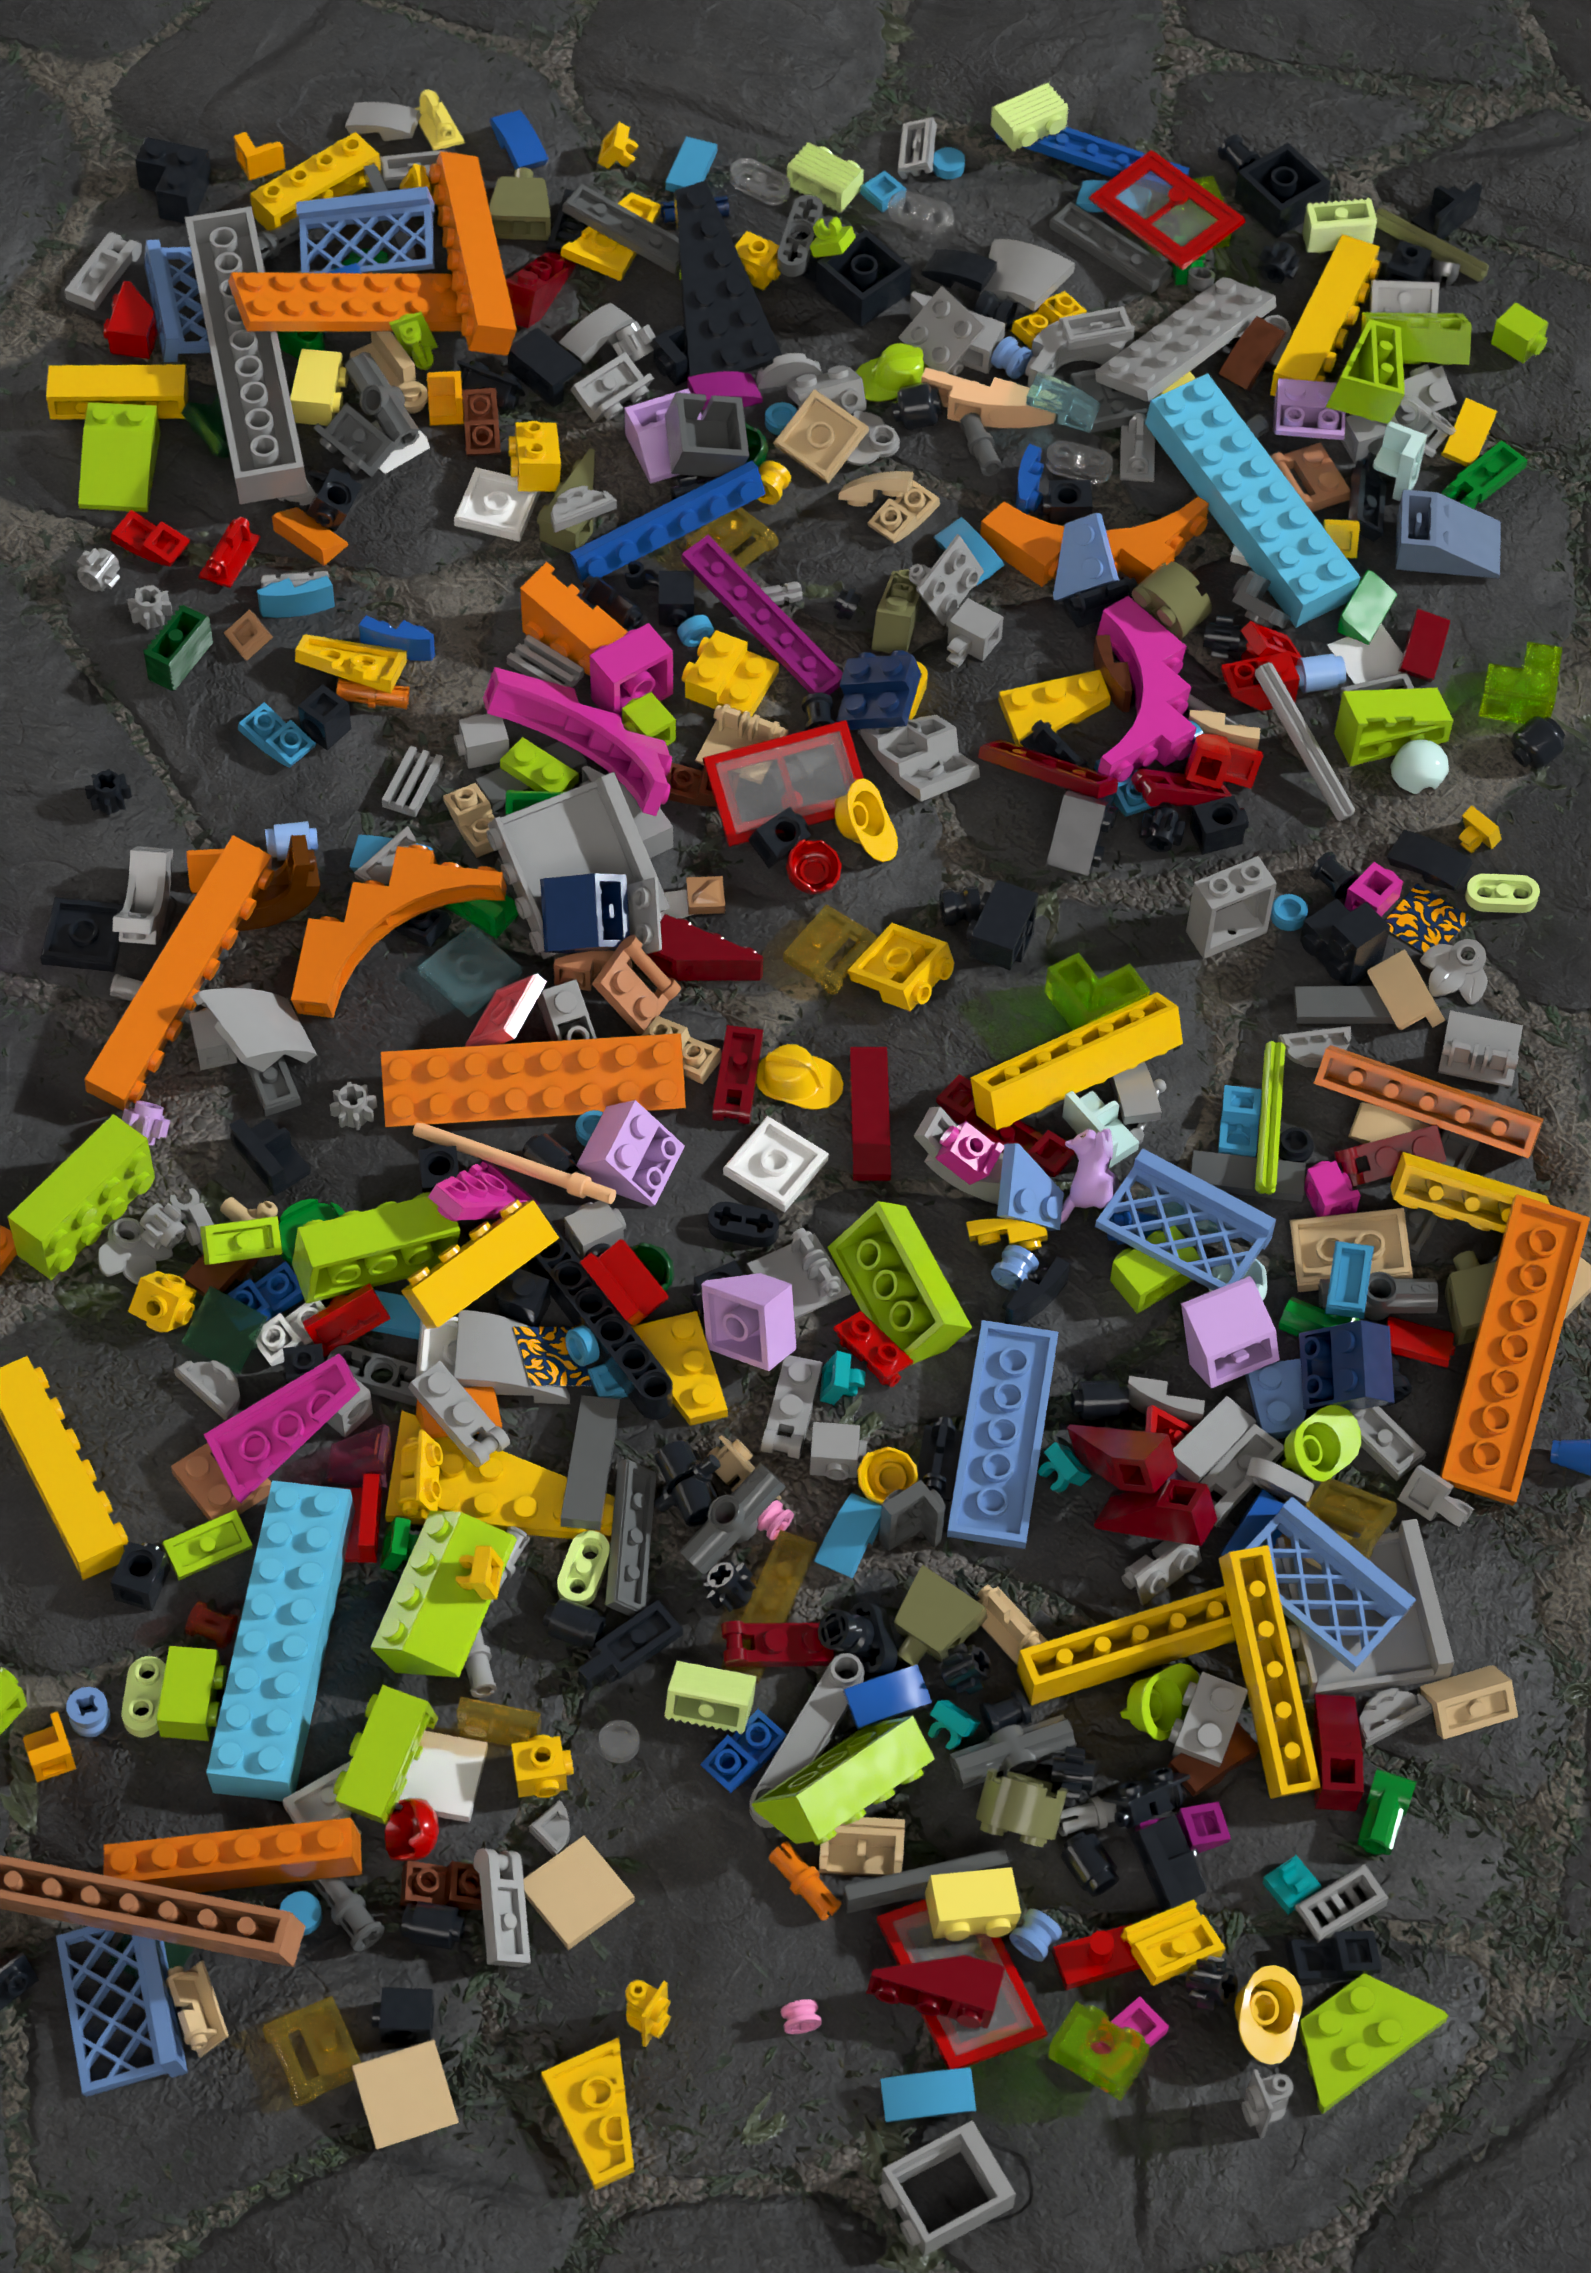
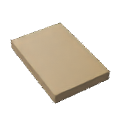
M1404 1208L1290 1220L1298 1292L1319 1290L1320 1279H1330L1335 1241L1374 1246L1370 1274L1385 1272L1394 1279L1413 1278Z

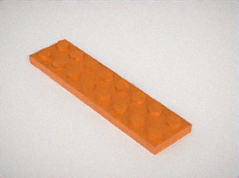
M231 272L228 281L246 331H393L389 322L397 320L405 314H415L420 311L431 331H461L462 317L461 314L457 313L456 309L457 294L452 290V274Z
M681 1033L381 1052L385 1127L415 1126L416 1123L434 1125L576 1116L592 1110L604 1112L606 1106L636 1100L647 1111L686 1109Z
M1518 1194L1513 1198L1439 1477L1452 1484L1455 1488L1512 1506L1517 1502L1590 1217Z

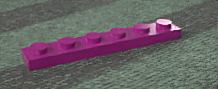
M706 535L682 553V562L691 571H694V574L810 694L825 693L830 695L840 687L843 672L709 535Z

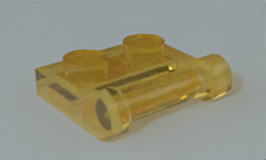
M739 507L706 524L686 540V550L706 535H709L727 554H730L749 537L753 536L757 540L733 559L744 569L763 552L773 550L779 544V540L772 530Z
M826 904L783 953V961L820 983L826 992L835 995L843 987V980L849 974L847 970L878 937L870 930ZM849 938L856 942L832 971L824 967Z
M1332 1478L1322 1482L1305 1505V1508L1316 1517L1360 1533V1537L1356 1539L1333 1530L1368 1560L1373 1553L1374 1546L1397 1514L1395 1502Z
M333 1996L271 2021L263 2027L262 2031L266 2041L273 2044L291 2086L289 2095L294 2106L307 2104L318 2095L355 2080L351 2066L360 2064L361 2061ZM298 2029L319 2075L308 2081L288 2037L291 2032Z

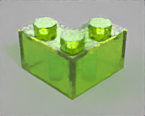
M1527 641L1521 668L1488 663L1478 716L1525 724L1530 718L1535 716L1542 718L1548 716L1551 718L1556 700L1563 647Z
M1078 952L1048 967L1045 994L1072 1030H1075L1149 996L1150 989L1131 964L1098 979Z

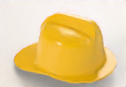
M867 779L855 780L850 785L847 794L835 800L836 825L844 837L861 844L873 859L880 862L890 861L896 856L898 840L880 793L871 781Z
M786 1044L777 1047L772 1052H768L767 1056L759 1063L757 1087L765 1096L805 1109L819 1110L828 1108L836 1103L842 1094L843 1080L840 1072L834 1065L821 1058L812 1056L805 1048L796 1044Z
M1275 1965L1261 1967L1252 1974L1248 1983L1240 1989L1235 1999L1234 2009L1236 2019L1239 2022V2033L1242 2043L1251 2056L1259 2062L1268 2065L1281 2063L1290 2055L1301 2015L1303 2000L1300 1986L1295 1977L1285 1968Z

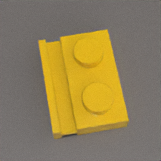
M1194 1899L1126 1927L1122 1933V1939L1130 1944L1132 1955L1152 1986L1188 1971L1193 1965L1197 1964L1198 1959L1207 1961L1208 1956L1219 1958L1223 1955L1225 1946L1205 1915H1200L1196 1909L1197 1903Z

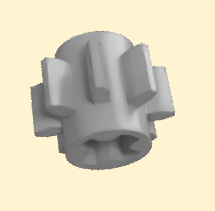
M636 320L615 333L619 341L612 346L618 356L626 352L630 359L635 362L653 351L650 342L656 336L649 324L640 327Z
M93 548L91 552L85 550L76 562L80 566L77 570L79 581L91 591L100 590L103 592L106 587L112 589L120 579V576L117 574V571L120 569L118 559L112 552L106 549L99 548L97 550Z
M154 585L144 586L140 589L136 588L135 598L127 600L133 624L140 622L146 629L156 628L160 625L163 626L165 616L173 614L167 590L160 592Z
M347 1082V1085L341 1088L340 1091H333L334 1102L330 1104L331 1116H339V1126L341 1128L348 1126L360 1130V1126L364 1125L367 1121H374L372 1109L377 1108L376 1096H368L366 1084L360 1086Z
M156 1203L146 1211L139 1224L145 1229L140 1238L153 1249L157 1248L159 1250L163 1245L166 1249L170 1250L183 1239L187 1232V1228L181 1223L187 1215L174 1204L167 1203L163 1207L160 1203Z

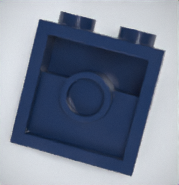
M895 650L891 653V656L877 657L872 653L864 652L858 658L847 659L840 682L844 696L836 721L846 720L849 730L907 726L922 674L913 654H908L902 650Z

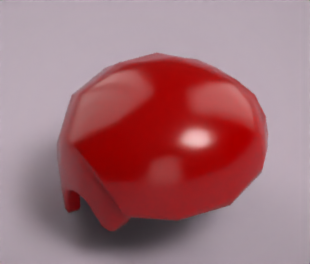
M802 839L790 851L786 871L789 881L797 890L807 894H822L830 891L840 879L842 864L837 852L825 844L823 840L806 841Z
M421 1798L401 1799L398 1801V1804L403 1805V1808L393 1812L387 1825H385L386 1851L391 1860L406 1862L408 1860H421L427 1857L436 1845L439 1834L438 1817L427 1800Z

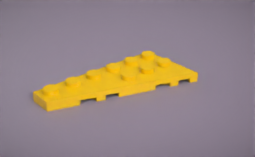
M403 1410L401 1411L385 1517L386 1522H392L395 1517L411 1520V1524L424 1525L429 1514L424 1508L419 1509L417 1515L410 1516L405 1515L403 1508L399 1506L400 1480L414 1478V1475L403 1476L401 1474V1448L406 1444V1439L418 1438L419 1430L421 1429L416 1415ZM450 1437L434 1439L439 1443L443 1452V1462L439 1466V1483L442 1495L438 1501V1511L463 1512L505 1532L509 1526H514L526 1532L527 1535L574 1539L581 1532L597 1531L603 1534L611 1543L615 1496L606 1493L600 1530L561 1527V1513L568 1477L504 1451H494L489 1455L490 1458L486 1463L476 1467Z

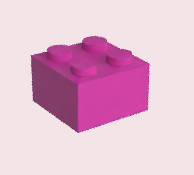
M649 623L638 629L630 630L622 638L609 645L599 647L590 655L591 699L601 710L619 714L622 721V708L632 699L640 698L649 692H652L659 701L673 695V650Z

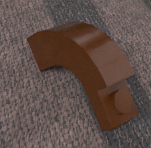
M291 835L284 864L275 871L267 889H259L254 898L257 903L248 920L242 918L236 930H255L284 922L299 914L315 899L320 889V880L316 856L313 849L308 850L306 835Z

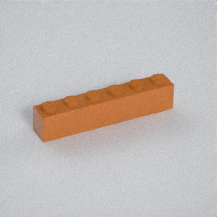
M1332 1045L1325 1049L1314 1081L1316 1085L1431 1125H1437L1439 1128L1528 1159L1532 1154L1544 1120L1543 1118Z
M352 1818L104 1845V1876L191 1893L362 1875L361 1835Z

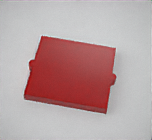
M1389 1317L1387 1326H1390L1391 1353L1448 1368L1450 1356L1454 1355L1456 1349L1453 1346L1455 1333Z

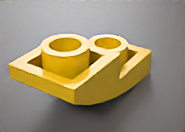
M1064 291L1047 298L1039 306L1037 312L1015 320L1011 332L1032 350L1034 338L1047 326L1059 321V318L1084 314L1087 310Z
M1466 398L1453 426L1456 432L1449 436L1441 456L1466 467L1476 461L1497 411Z
M981 1219L966 1222L970 1242L978 1240L979 1245L1001 1241L1000 1235L1004 1234L1008 1236L1009 1245H1018L1028 1251L1039 1249L1042 1247L1041 1242L1048 1241L1045 1227L1025 1221Z

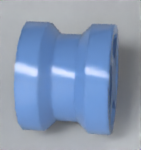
M1008 336L995 348L991 357V363L998 369H1005L1006 374L1010 378L1017 379L1025 373L1027 365L1033 357V352L1027 347L1021 348L1018 346L1016 339Z
M1007 1245L1001 1255L1002 1261L995 1264L991 1275L997 1284L1009 1291L1012 1288L1018 1290L1024 1279H1028L1029 1275L1035 1273L1039 1262L1033 1253L1018 1245Z
M82 1687L69 1696L66 1703L67 1714L73 1730L78 1735L87 1738L96 1737L108 1728L111 1721L107 1699L100 1690L93 1687ZM93 1705V1707H92L91 1709H87V1710H83V1709H82V1708L89 1707V1706Z
M1030 1908L1023 1916V1925L1015 1928L1009 1935V1939L1022 1954L1032 1960L1041 1962L1048 1955L1050 1943L1057 1942L1061 1937L1062 1930L1048 1915Z

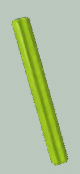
M1269 1041L1264 1050L1255 1190L1259 1194L1266 1193L1268 1195L1275 1192L1277 1185L1285 1045L1282 1042L1275 1043L1274 1041Z

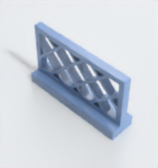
M427 186L296 202L300 225L301 273H327L335 270V268L344 267L340 262L351 251L362 258L358 263L362 273H401L435 269L432 217L434 214V201ZM424 216V224L416 233L404 226L412 217ZM388 220L393 226L383 237L372 230L379 221ZM356 224L361 229L350 241L339 234L346 225ZM323 228L328 233L316 245L309 240L308 229ZM399 230L410 237L400 250L389 243ZM369 234L378 242L365 254L356 245ZM336 238L345 246L333 258L323 249ZM417 243L426 249V259L411 260L406 254ZM384 247L395 254L385 264H378L373 260ZM318 255H321L329 262L322 271L310 272V263Z
M146 240L144 266L152 306L155 311L164 363L177 362L178 354L211 353L207 331L197 324L204 318L202 305L192 299L199 293L197 280L187 275L194 268L191 248H161L160 240ZM180 259L187 264L179 270L169 264L168 260ZM181 281L192 289L183 294L173 287ZM187 306L197 312V314L189 319L178 311ZM191 330L202 337L200 341L185 342L184 335Z
M1142 1148L1135 1158L1134 1167L1096 1220L1095 1227L1214 1291L1239 1281L1244 1277L1262 1249L1265 1250L1271 1241L1276 1219ZM1135 1181L1150 1188L1152 1197L1133 1200L1130 1189ZM1176 1202L1183 1206L1185 1215L1166 1218L1162 1204ZM1155 1206L1159 1219L1140 1223L1136 1209ZM1129 1210L1133 1224L1120 1227L1109 1221L1113 1213ZM1210 1220L1217 1225L1219 1232L1200 1236L1195 1222ZM1188 1223L1193 1237L1173 1241L1169 1227ZM1162 1228L1167 1242L1152 1244L1145 1240L1143 1232ZM1243 1238L1253 1243V1246L1249 1251L1233 1254L1229 1240ZM1222 1241L1226 1255L1207 1259L1203 1245ZM1196 1246L1200 1258L1199 1261L1187 1263L1179 1258L1177 1249ZM1229 1264L1233 1276L1226 1284L1212 1276L1211 1267Z
M1293 1497L1282 1506L1279 1513L1245 1548L1260 1547L1263 1543L1264 1546L1269 1545L1277 1587L1278 1583L1297 1584L1299 1600H1287L1279 1593L1283 1614L1352 1672L1363 1663L1388 1633L1400 1623L1416 1601L1412 1595ZM1278 1529L1290 1539L1292 1549H1273L1271 1534ZM1274 1558H1293L1295 1574H1277ZM1301 1558H1313L1321 1565L1323 1575L1304 1574ZM1305 1584H1324L1326 1600H1308ZM1332 1584H1344L1353 1593L1354 1601L1335 1600ZM1309 1609H1327L1330 1626H1318L1310 1618ZM1337 1610H1355L1358 1626H1339ZM1364 1610H1375L1387 1622L1383 1627L1366 1626ZM1340 1635L1360 1637L1361 1651L1356 1657L1342 1646ZM1368 1636H1374L1370 1641H1368Z
M88 1926L56 1936L81 2089L85 2097L167 2073L171 2078L188 2073L176 2006L174 2005L170 1989L166 1986L165 1982L168 1978L167 1971L169 1966L164 1941L132 1935L130 1944L124 1953L121 1954L107 1946L115 1934L114 1931ZM86 1940L95 1945L84 1964L80 1965L71 1960L69 1945ZM103 1951L119 1959L106 1979L90 1971ZM134 1953L136 1956V1962L131 1959ZM127 1964L138 1970L139 1979L130 1993L114 1985ZM73 1968L78 1970V1973L75 1977L73 1973ZM86 1976L102 1984L89 2005L79 2000L77 1996V1989ZM109 1990L126 1998L113 2018L97 2010ZM141 1991H142L143 2001L137 1998V1997L139 1996V1994L141 1993ZM134 2003L145 2009L146 2018L137 2032L121 2024ZM79 2007H81V2008H83V2009L85 2010L84 2013L82 2014V2016H81V2014H80V2008H79ZM93 2015L109 2024L96 2044L85 2039L83 2032ZM116 2029L132 2037L120 2058L104 2050ZM148 2031H149L150 2040H148V2039L145 2038V2035L147 2034ZM142 2043L152 2049L154 2064L137 2069L127 2062L139 2044ZM86 2046L92 2049L88 2056ZM99 2055L116 2063L107 2078L92 2082L90 2069ZM123 2069L128 2070V2072L121 2073Z

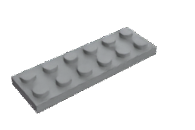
M1223 277L1095 370L1096 382L1149 402L1245 331L1256 316L1262 318L1276 308V296L1261 291L1258 288L1236 282L1231 278Z

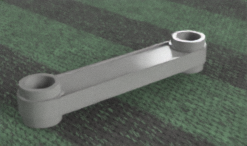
M849 1653L840 1654L829 1664L752 1793L749 1805L750 1815L759 1826L765 1828L774 1827L754 1810L751 1803L819 1758L849 1709L843 1690L864 1681V1666L855 1655ZM847 1670L855 1674V1676L850 1679H844L839 1677L837 1673Z

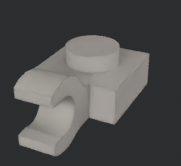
M191 1188L189 1189L190 1203H179L174 1194L170 1196V1204L176 1205L187 1215L185 1219L188 1223L184 1225L187 1228V1239L191 1246L197 1245L203 1255L200 1226L214 1225L204 1204L199 1202L198 1192Z
M1423 1465L1416 1467L1397 1499L1429 1521L1433 1520L1439 1513L1458 1527L1463 1522H1467L1474 1510L1465 1502L1448 1496L1454 1486Z

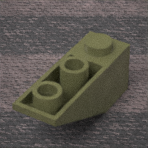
M592 448L588 450L582 459L579 458L575 462L569 478L566 482H561L558 485L553 500L548 506L544 505L537 518V524L540 527V540L568 553L583 546L592 535L594 517L554 533L551 524V511L557 502L558 496L571 488L588 486V490H595V450Z
M910 570L892 571L876 611L871 650L892 653L895 650L907 652L909 649L922 597L916 590V585L909 579Z

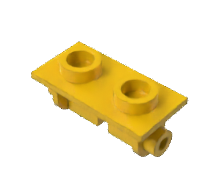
M420 1429L418 1438L406 1439V1444L401 1448V1474L403 1476L414 1475V1478L400 1480L399 1506L403 1508L405 1515L410 1516L417 1515L419 1509L423 1508L428 1513L430 1510L438 1511V1501L442 1495L439 1483V1466L443 1462V1452L439 1443L432 1439L423 1429Z
M640 1980L631 1982L626 1988V2020L631 2027L642 2033V2046L644 2047L648 2045L653 2036L659 2038L670 2021L671 2016L668 2015L670 2000H668V1983L666 1981H663L659 1989Z

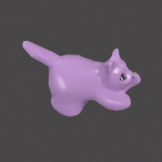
M1109 1128L1097 1133L1092 1129H1086L1074 1139L1065 1142L1066 1147L1074 1150L1079 1162L1071 1184L1070 1194L1062 1206L1061 1224L1067 1221L1075 1207L1088 1208L1094 1206L1099 1209L1105 1208L1120 1187L1118 1176L1108 1168L1113 1156V1142Z

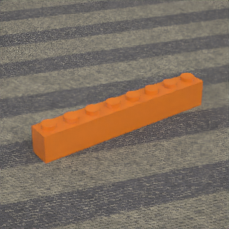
M440 151L436 164H431L429 183L433 184L434 187L433 201L439 210L438 225L442 226L443 229L442 244L444 248H447L448 252L447 268L452 271L453 275L452 290L457 294L456 309L457 313L461 314L462 317L461 333L462 336H466L469 351L508 356L517 329L477 156Z
M234 835L231 837L85 1077L86 1092L122 1111L127 1109L131 1102L136 1104V1101L140 1100L146 1088V1084L143 1082L150 1071L155 1073L159 1069L165 1056L162 1050L168 1040L174 1042L177 1039L184 1024L181 1019L187 1009L193 1011L197 1006L192 996L200 991L199 989L205 979L209 981L213 979L220 965V961L217 960L223 949L230 950L239 932L236 928L242 918L248 920L257 903L254 898L259 889L266 890L271 883L275 873L272 870V855Z

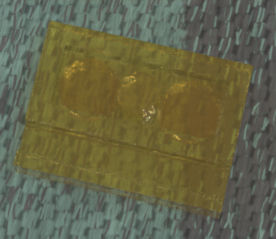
M460 1697L457 1708L459 1736L511 1746L513 1743L525 1742L533 1736L541 1735V1713Z

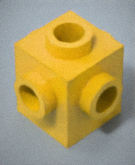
M746 231L735 247L751 284L761 290H765L772 280H777L781 274L777 267L779 245Z
M156 1271L140 1278L128 1312L146 1321V1325L155 1331L169 1332L186 1325L190 1321L195 1311V1305L192 1303L197 1290L185 1285V1280L177 1275Z
M537 1735L525 1742L511 1744L518 1798L533 1795L539 1798H548L557 1795L560 1791L567 1790L566 1775L574 1774L571 1751H562L560 1736Z

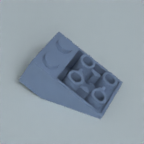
M1403 489L1397 514L1395 570L1499 578L1501 521L1437 492Z

